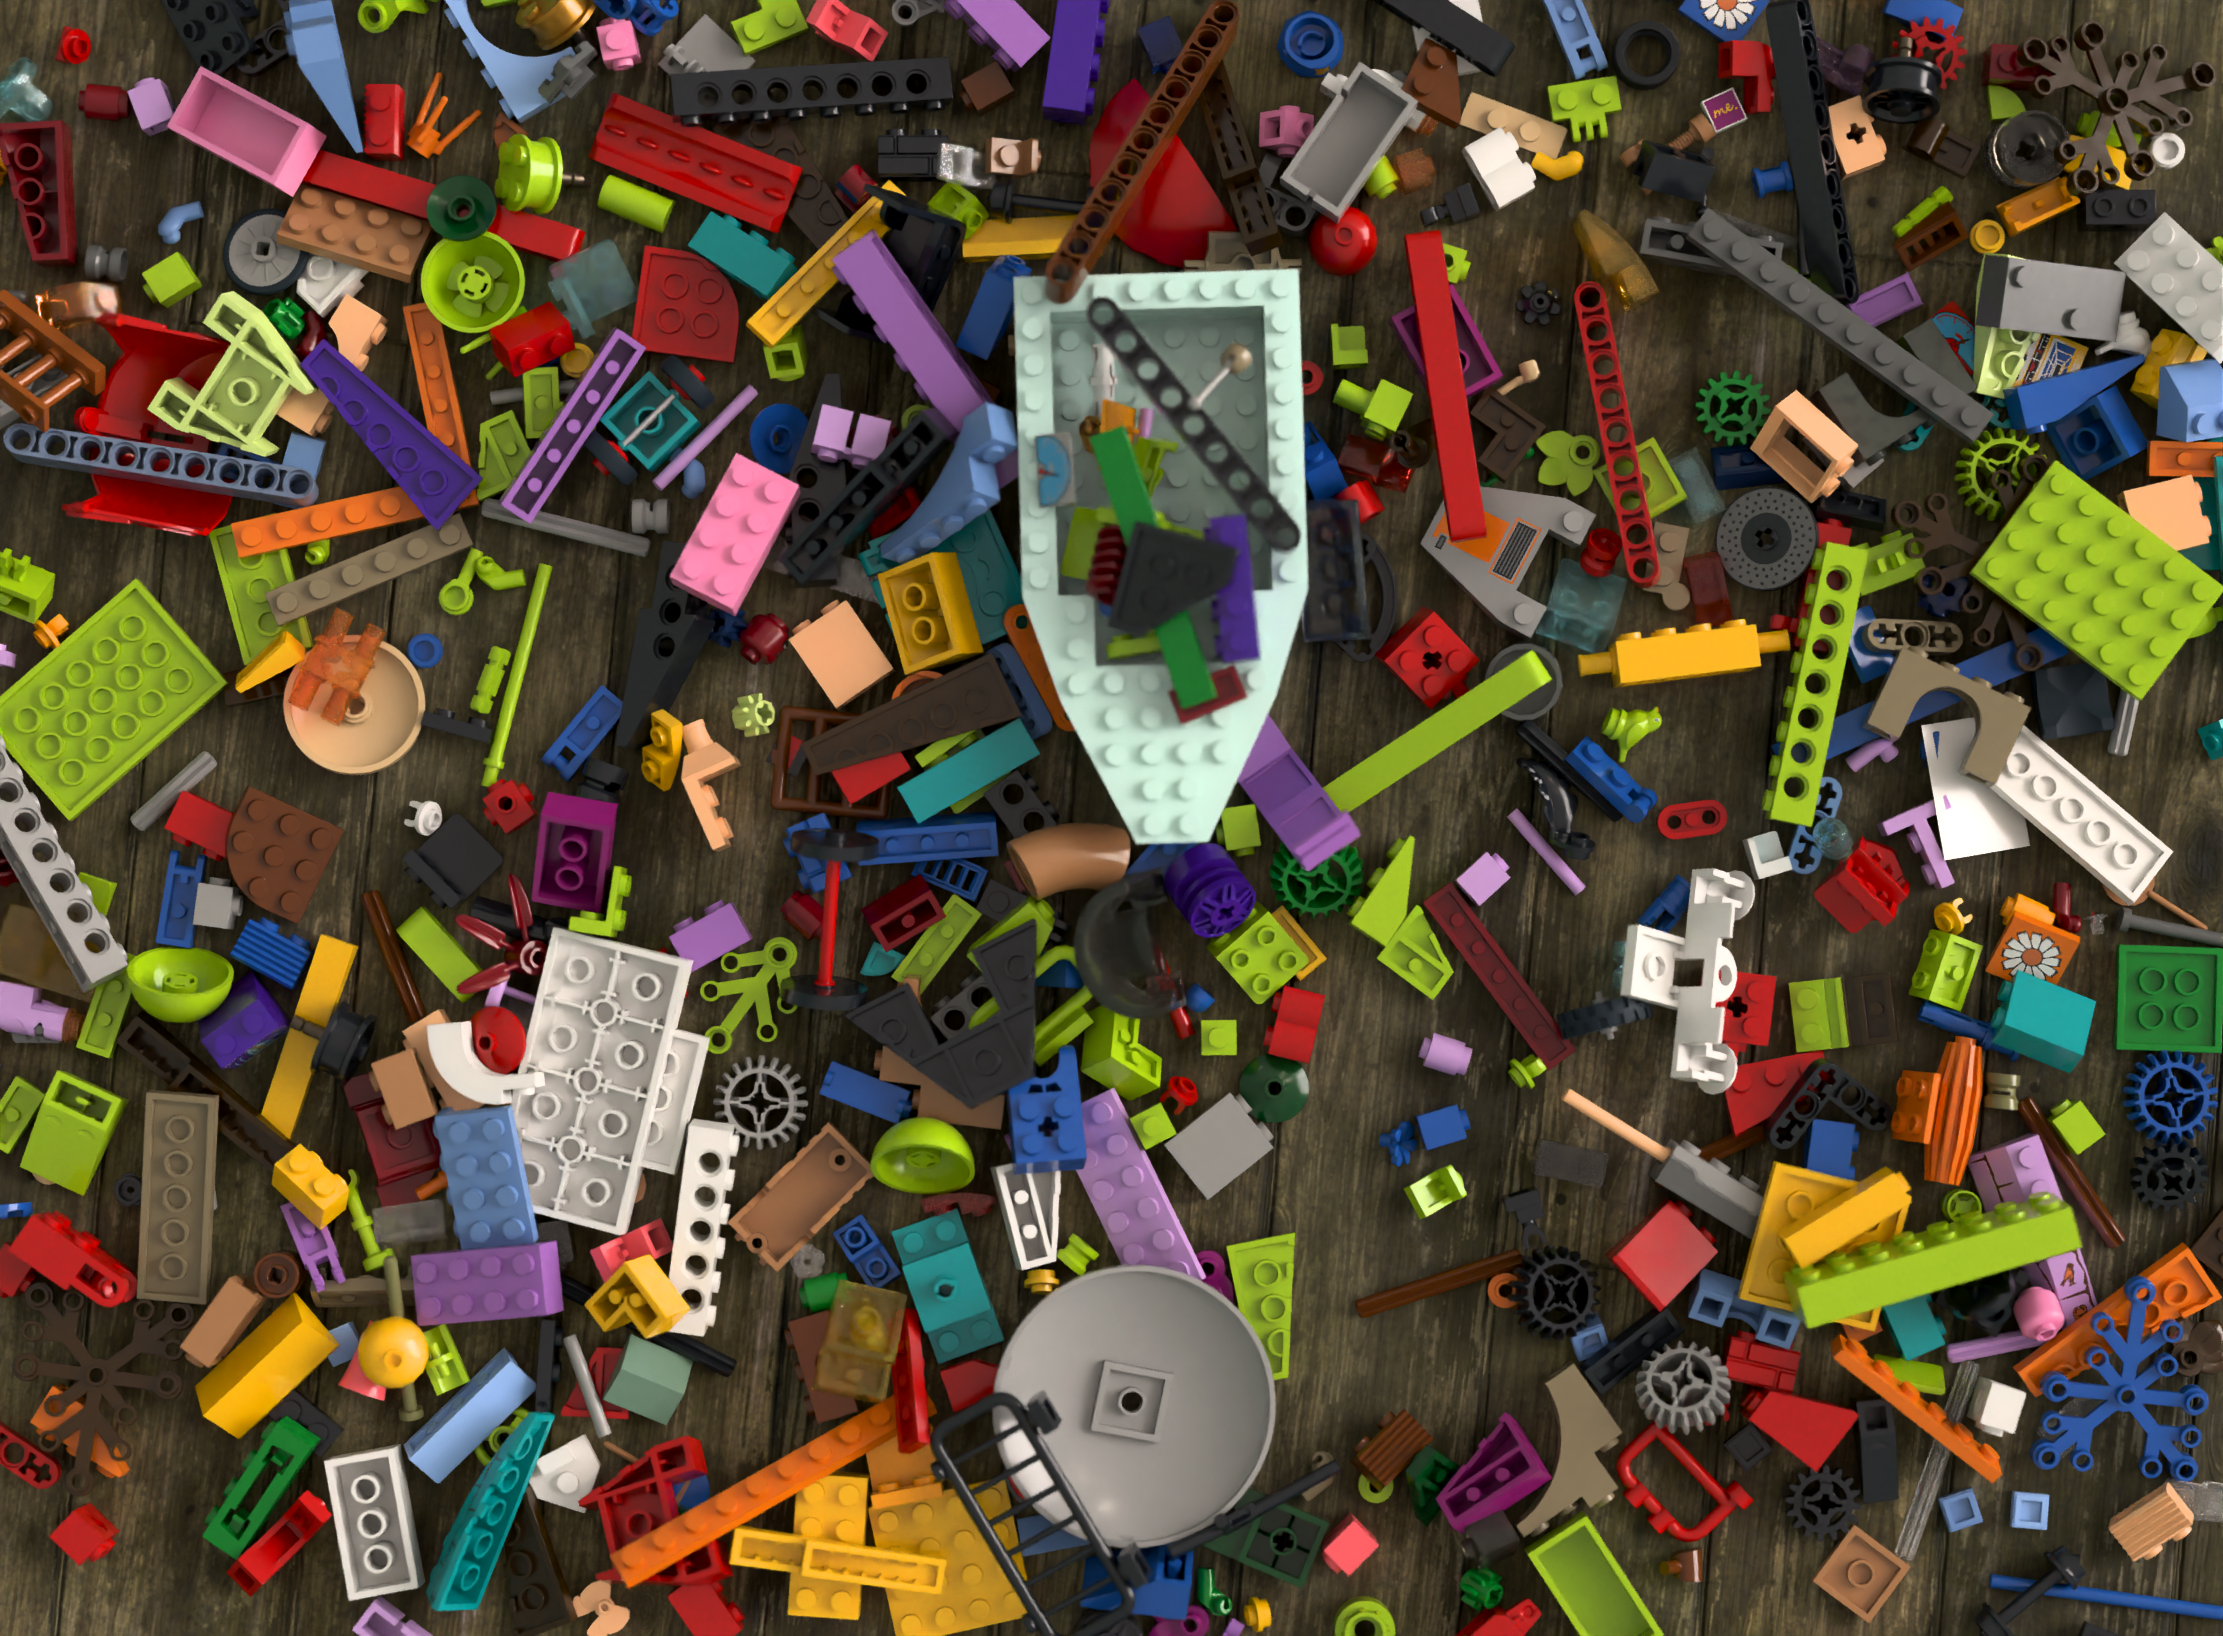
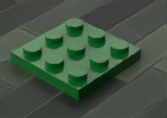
M2117 944L2113 1049L2222 1053L2223 948Z

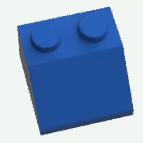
M2116 385L2087 400L2060 420L2046 424L2047 430L2045 431L2065 467L2083 481L2093 478L2147 448V440Z

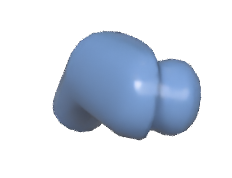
M678 447L669 461L671 462L683 449ZM694 458L682 470L684 472V485L681 487L683 495L689 499L697 498L706 486L704 466Z

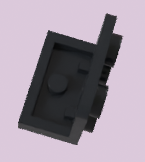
M453 814L418 850L411 849L402 858L408 865L404 869L405 872L418 884L424 881L433 890L429 896L442 909L447 905L451 909H458L504 863L503 856L461 814Z

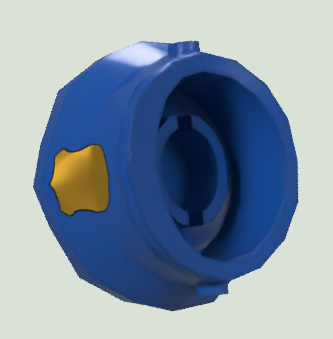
M1310 10L1286 20L1278 40L1277 49L1281 60L1299 77H1324L1342 59L1343 35L1337 22L1325 15Z

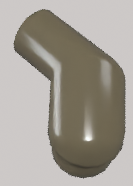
M1325 1451L1315 1452L1311 1458L1312 1471L1332 1461V1455ZM1334 1476L1301 1494L1310 1502L1332 1485Z

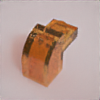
M91 281L69 283L47 289L36 295L39 316L56 329L74 328L86 321H95L96 317L102 316L104 312L123 314L117 283L92 284Z

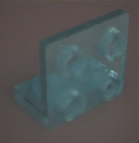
M1562 558L1546 606L1547 608L1538 624L1536 633L1592 653L1604 652L1615 627L1627 580L1614 574H1609L1606 577L1592 576L1581 568L1579 562Z

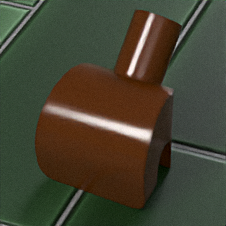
M1695 1547L1689 1550H1676L1670 1560L1660 1563V1573L1665 1576L1673 1574L1681 1581L1703 1582L1702 1548Z

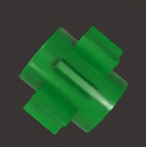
M289 297L283 302L279 299L270 301L262 311L281 337L288 341L297 337L304 327V320L300 317L305 312Z
M1484 1565L1480 1566L1479 1571L1475 1568L1468 1570L1460 1581V1590L1465 1593L1461 1601L1479 1612H1482L1484 1607L1487 1609L1495 1607L1503 1595V1587L1498 1584L1502 1577Z

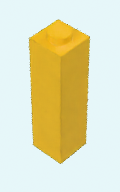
M1885 1166L1777 1233L1795 1263L1801 1269H1804L1912 1203L1906 1193L1911 1188L1900 1172L1895 1174Z

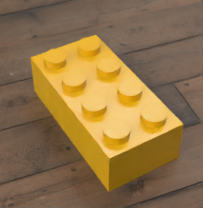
M834 1471L797 1492L793 1534L865 1545L870 1474ZM791 1572L788 1615L858 1620L861 1614L863 1584L801 1576L800 1573Z

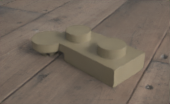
M1654 522L1653 532L1661 576L1654 586L1641 588V591L1662 594L1663 604L1672 611H1679L1685 608L1690 600L1688 588L1679 583L1689 528ZM1646 562L1643 578H1647L1653 573L1654 566L1651 563Z

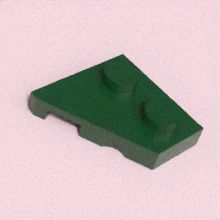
M1428 1444L1414 1456L1412 1464L1405 1472L1415 1516L1427 1527L1441 1510L1436 1497L1460 1469L1459 1465Z

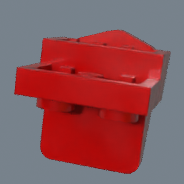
M1861 836L1840 857L1839 865L1818 885L1814 896L1848 932L1857 933L1871 920H1878L1885 927L1895 919L1897 906L1908 897L1911 884L1904 878L1903 869L1893 848L1872 840H1866Z

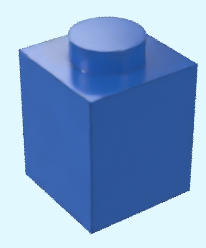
M1455 1103L1414 1115L1425 1150L1466 1139L1465 1130L1471 1129L1465 1109L1459 1110Z

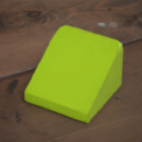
M79 872L78 878L81 883L84 882L89 887L93 896L92 902L98 913L101 912L106 916L117 883L85 872Z

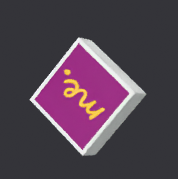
M1733 87L1700 103L1707 120L1712 125L1716 134L1748 119Z

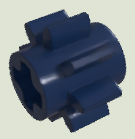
M711 608L707 619L715 620L716 624L708 640L717 642L719 646L726 648L731 647L732 641L740 642L738 634L747 626L746 620L743 618L745 611L739 609L737 614L733 616L723 610Z

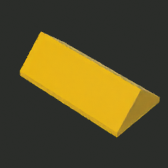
M293 1293L195 1386L203 1416L237 1439H242L340 1346L297 1293Z

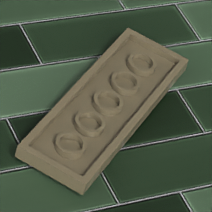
M149 1090L146 1092L137 1299L205 1305L209 1302L219 1095Z

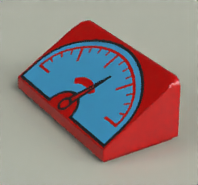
M1950 301L1931 318L1968 374L1972 375L1974 373L1975 326L1954 301Z

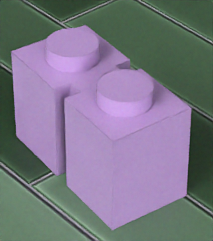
M823 404L811 453L818 454L817 457L827 462L835 463L838 462V459H847L848 462H852V467L862 470L869 461L875 460L885 450L891 421L860 413L852 447L849 448L845 446L853 411Z
M379 1596L372 1602L352 1629L359 1636H433L412 1619L406 1624L401 1621L405 1614L382 1596Z

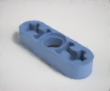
M1001 643L989 649L986 655L992 652L1022 714L1018 718L1021 719L1031 739H1037L1049 733L1052 729L1051 715L1016 650L1008 643ZM1015 684L1019 687L1022 698L1018 694Z
M1822 777L1820 788L1828 783L1830 785L1829 791L1834 793V797L1827 798L1823 805V809H1830L1828 815L1823 811L1815 810L1814 816L1821 818L1824 823L1822 833L1818 836H1812L1806 832L1804 826L1796 825L1786 855L1789 856L1792 865L1791 871L1796 874L1812 873L1819 866L1842 798V787L1834 778ZM1818 794L1816 806H1819L1821 800L1820 794ZM1800 836L1810 842H1819L1817 848L1813 845L1809 847L1807 856L1812 859V863L1805 864L1803 868H1799V861L1794 859L1795 853H1802L1806 844L1799 843Z

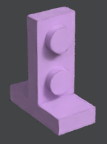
M1944 795L1945 810L1952 808L1947 795ZM1934 799L1877 823L1876 825L1882 837L1906 827L1909 828L1910 833L1906 834L1907 840L1913 852H1919L1925 865L1921 866V871L1928 885L1934 884L1935 889H1942L1955 883L1927 821V818L1936 815Z

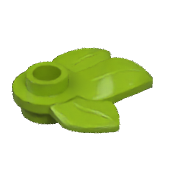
M1553 431L1541 436L1536 441L1537 447L1547 456L1538 473V481L1549 486L1566 483L1573 496H1577L1589 488L1593 481L1592 467L1598 462L1600 457V447L1594 438L1588 435L1572 437L1564 431ZM1578 447L1587 448L1589 455L1586 459H1580L1576 455Z

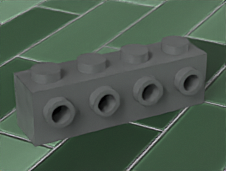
M1652 216L1651 219H1645L1642 223L1635 260L1739 278L1686 240V237L1696 223L1687 222L1685 225L1671 223L1672 220L1659 216ZM1767 235L1749 237L1781 260L1784 243L1776 242L1774 237Z

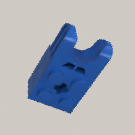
M1062 1045L1057 1056V1070L1053 1075L1047 1078L1035 1077L1006 1092L1014 1175L1084 1169L1087 1153L1076 1051L1073 1045ZM1042 1128H1049L1053 1133L1051 1137H1045L1044 1132L1039 1131Z

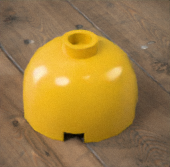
M392 1316L371 1323L362 1333L357 1346L358 1363L364 1375L374 1384L388 1389L402 1388L413 1383L424 1371L429 1358L428 1342L422 1329L411 1320L399 1316Z

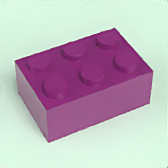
M1451 284L1449 288L1466 398L1468 399L1499 382L1503 374L1454 285ZM1413 305L1392 316L1389 325L1427 392Z
M548 792L540 816L532 902L601 913L608 890L618 804Z

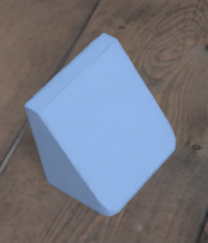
M353 1321L328 1331L340 1344L328 1356L333 1367L351 1360L357 1349L360 1337Z

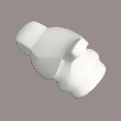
M2135 311L2120 313L2116 342L2106 341L2094 349L2096 355L2115 350L2131 355L2144 354L2146 360L2151 350L2152 341L2147 330L2139 326L2140 320L2136 318Z

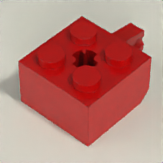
M1424 606L1374 654L1401 685L1420 704L1429 709H1432L1442 698L1447 700L1452 695L1457 700L1470 690L1463 684L1468 679L1466 674L1480 661L1435 611ZM1426 652L1431 653L1428 663H1424L1427 660L1423 658Z
M1701 968L1699 986H1702L1703 968ZM1719 970V981H1721V971H1720V970ZM1737 972L1735 988L1730 997L1715 1003V1007L1725 1008L1721 1043L1726 1044L1733 1050L1736 1059L1738 1058V1051L1746 1052L1747 1044L1768 1046L1776 976ZM1733 997L1737 998L1738 1004H1742V1011L1736 1012L1738 1015L1736 1017H1733L1732 1010L1727 1009L1728 1002H1734Z
M1525 1597L1507 1610L1498 1605L1491 1609L1485 1608L1454 1636H1526L1525 1634L1542 1613L1528 1597Z

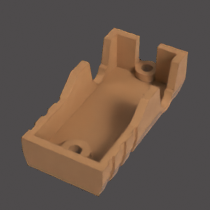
M828 1122L821 1129L822 1131L818 1135L816 1134L809 1141V1144L796 1154L797 1156L794 1159H791L728 1221L730 1226L737 1232L734 1238L738 1242L740 1240L747 1242L748 1249L760 1257L759 1263L762 1266L768 1263L776 1272L841 1209L844 1203L846 1204L853 1197L856 1191H859L866 1184L865 1182L874 1176L870 1170V1161L831 1122ZM838 1155L844 1156L845 1163L843 1165L836 1163L835 1159ZM755 1238L761 1239L762 1246L760 1248L753 1246L752 1242Z

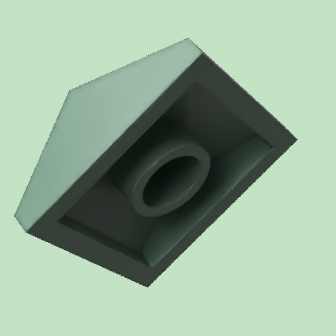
M629 1334L602 1399L667 1425L684 1396L693 1361L678 1353Z

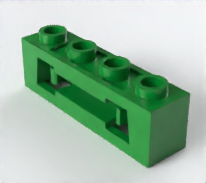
M287 1415L278 1423L271 1421L260 1437L265 1442L259 1451L253 1449L242 1464V1467L246 1469L240 1479L233 1478L223 1492L227 1499L221 1508L216 1505L204 1521L208 1528L202 1537L235 1560L248 1550L321 1440ZM275 1447L279 1448L275 1455L271 1454ZM291 1455L294 1456L290 1464L277 1473L251 1513L241 1508L233 1517L230 1516L233 1510L246 1500L271 1461L282 1467L283 1464L288 1462ZM248 1520L251 1521V1523L249 1524V1526H248L247 1529L245 1530V1529L243 1528L244 1525H245V1523H246Z

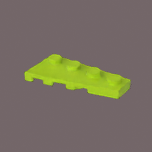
M1295 1232L1226 1245L1239 1311L1253 1327L1263 1345L1269 1360L1273 1380L1288 1378Z

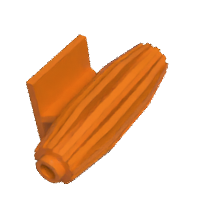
M1955 1036V1042H1947L1937 1073L1902 1070V1076L1898 1080L1896 1087L1898 1100L1896 1111L1893 1113L1891 1120V1139L1924 1143V1180L1960 1186L1974 1145L1983 1091L1982 1047L1976 1046L1977 1039Z

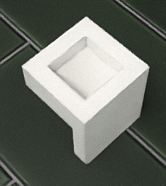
M1776 831L1742 840L1754 880L1792 870L1789 856L1784 857Z

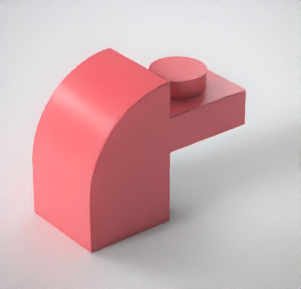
M817 0L806 19V22L816 30L815 33L822 39L868 62L875 59L888 35V32L870 17L850 10L839 0Z
M659 1218L590 1250V1253L605 1283L625 1262L648 1254L655 1260L673 1250V1243L662 1219Z

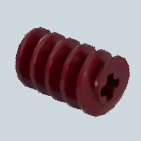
M1119 525L1105 526L1098 531V541L1094 546L1095 554L1091 558L1092 566L1088 570L1089 579L1085 583V591L1091 598L1109 606H1113L1127 554V547Z

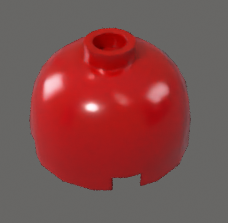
M1354 207L1347 209L1338 224L1325 215L1320 214L1311 226L1308 239L1312 259L1315 260L1323 271L1339 277L1355 275L1367 267L1375 255L1378 243L1376 228L1365 213Z

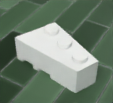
M1012 1162L990 1167L1016 1269L1026 1270L1055 1262L1061 1171L1014 1175Z

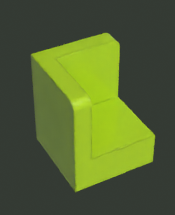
M1338 323L1331 324L1329 330L1332 370L1366 368L1368 365V351L1365 346V328L1363 326L1338 327Z

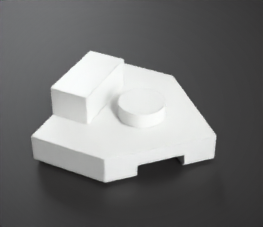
M309 253L306 267L297 279L296 293L324 318L335 306L338 308L346 294L351 297L355 296L364 286L360 280L369 271Z
M586 1434L538 1458L529 1480L538 1499L582 1513L586 1512L587 1509L580 1507L578 1501L592 1492L601 1466Z

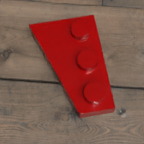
M1823 1050L1738 1065L1733 1083L1723 1092L1734 1139L1756 1125L1766 1122L1806 1068L1814 1060L1825 1058ZM1823 1070L1818 1075L1824 1081L1829 1079V1075ZM1809 1085L1807 1087L1814 1093L1820 1092L1812 1085ZM1803 1095L1799 1097L1795 1105L1806 1100L1809 1096Z

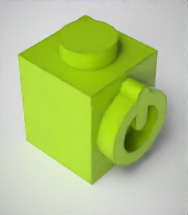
M802 325L794 326L772 349L764 343L763 349L770 379L777 378L779 381H792L805 375L809 355Z

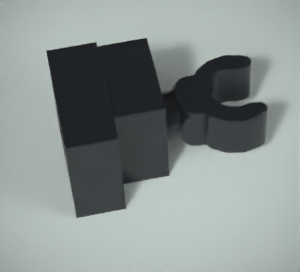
M1469 183L1458 186L1456 190L1443 194L1445 204L1420 211L1424 227L1436 224L1447 217H1450L1454 226L1480 216V210Z
M1532 1186L1501 1196L1505 1210L1508 1213L1514 1212L1517 1222L1522 1224L1521 1243L1523 1247L1527 1250L1530 1248L1528 1237L1534 1233L1540 1236L1542 1244H1546V1235L1537 1227L1535 1219L1545 1216L1538 1189Z

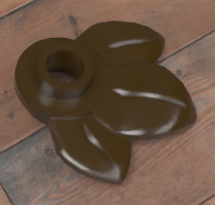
M2182 1316L2176 1318L2175 1320L2183 1328L2182 1338L2177 1342H2170L2173 1347L2170 1355L2178 1362L2176 1373L2183 1377H2192L2200 1372L2208 1375L2221 1372L2223 1370V1351L2219 1350V1347L2223 1342L2222 1323L2219 1320H2206L2195 1325L2189 1316L2186 1318ZM2172 1325L2168 1328L2167 1336H2171L2176 1332V1326ZM2185 1353L2190 1354L2192 1357L2191 1365L2184 1361Z

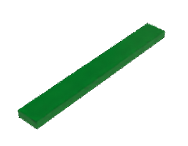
M1124 425L1089 437L1128 550L1135 521L1158 527L1159 524L1127 430ZM1187 610L1155 629L1182 709L1218 697Z

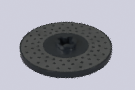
M1761 487L1750 490L1736 498L1721 516L1715 537L1717 556L1725 572L1734 581L1746 588L1756 591H1775L1785 588L1799 580L1811 566L1814 551L1816 548L1818 549L1819 545L1817 520L1807 503L1788 490L1778 487ZM1763 533H1771V537L1774 539L1771 546L1765 544L1761 547L1763 541L1760 539V536Z

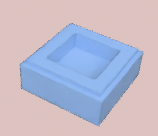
M2012 1491L2009 1526L2047 1530L2050 1495Z

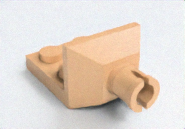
M700 719L682 727V738L688 755L684 756L681 780L712 850L720 852L731 847L729 839L734 837L727 819L718 817L714 807L720 804L712 786L704 785V783L742 765L738 758L719 743H714L705 728L704 720Z

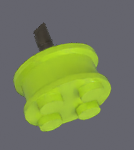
M514 134L507 142H502L499 147L500 164L498 178L495 182V195L497 198H501L503 205L509 211L517 212L524 207H528L537 214H547L557 202L561 185L591 187L588 175L579 172L563 171L561 151L553 138L541 137L537 141H530L524 134Z

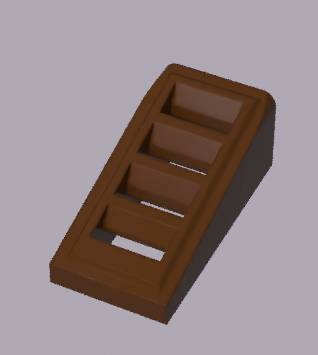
M1947 201L1901 236L1892 246L1909 273L1967 239L1969 235L1954 208ZM1949 223L1950 226L1944 230L1943 226ZM1937 230L1939 235L1933 239L1931 233ZM1925 238L1928 244L1922 248L1919 240ZM1911 245H1913L1915 251L1917 252L1912 257L1906 249Z

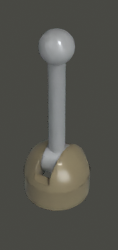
M1233 342L1223 351L1220 357L1222 369L1197 396H1192L1188 400V406L1191 410H1199L1201 408L1202 400L1228 372L1230 374H1240L1252 363V356L1243 345Z

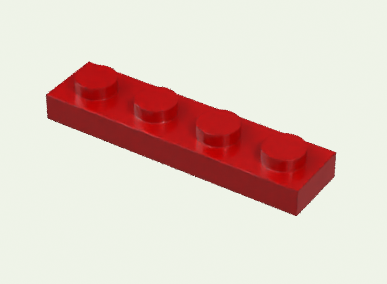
M905 1308L889 1318L887 1324L899 1453L912 1454L930 1444L931 1428L928 1423V1395L925 1390V1361L922 1357V1328L919 1324V1314L917 1309Z

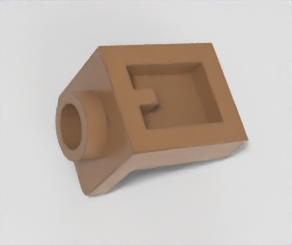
M995 137L986 139L985 174L1025 178L1036 174L1041 163L1038 139L1030 138L1024 141Z

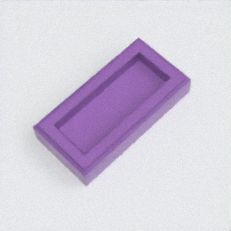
M1906 273L1860 295L1856 303L1844 306L1875 328L1921 306L1923 303L1909 274Z

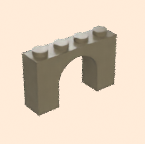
M1909 646L1908 650L1901 648L1896 652L1862 728L1895 742L1900 738L1915 704L1924 694L1934 691H1945L1955 694L1966 702L1975 720L1974 737L1958 773L1987 787L1995 785L2031 708L2024 705V699L2014 693L2005 691L2003 695L1992 690V684L1982 678L1973 676L1971 680L1960 675V669L1950 663L1941 661L1939 665L1927 659L1928 654L1923 650Z

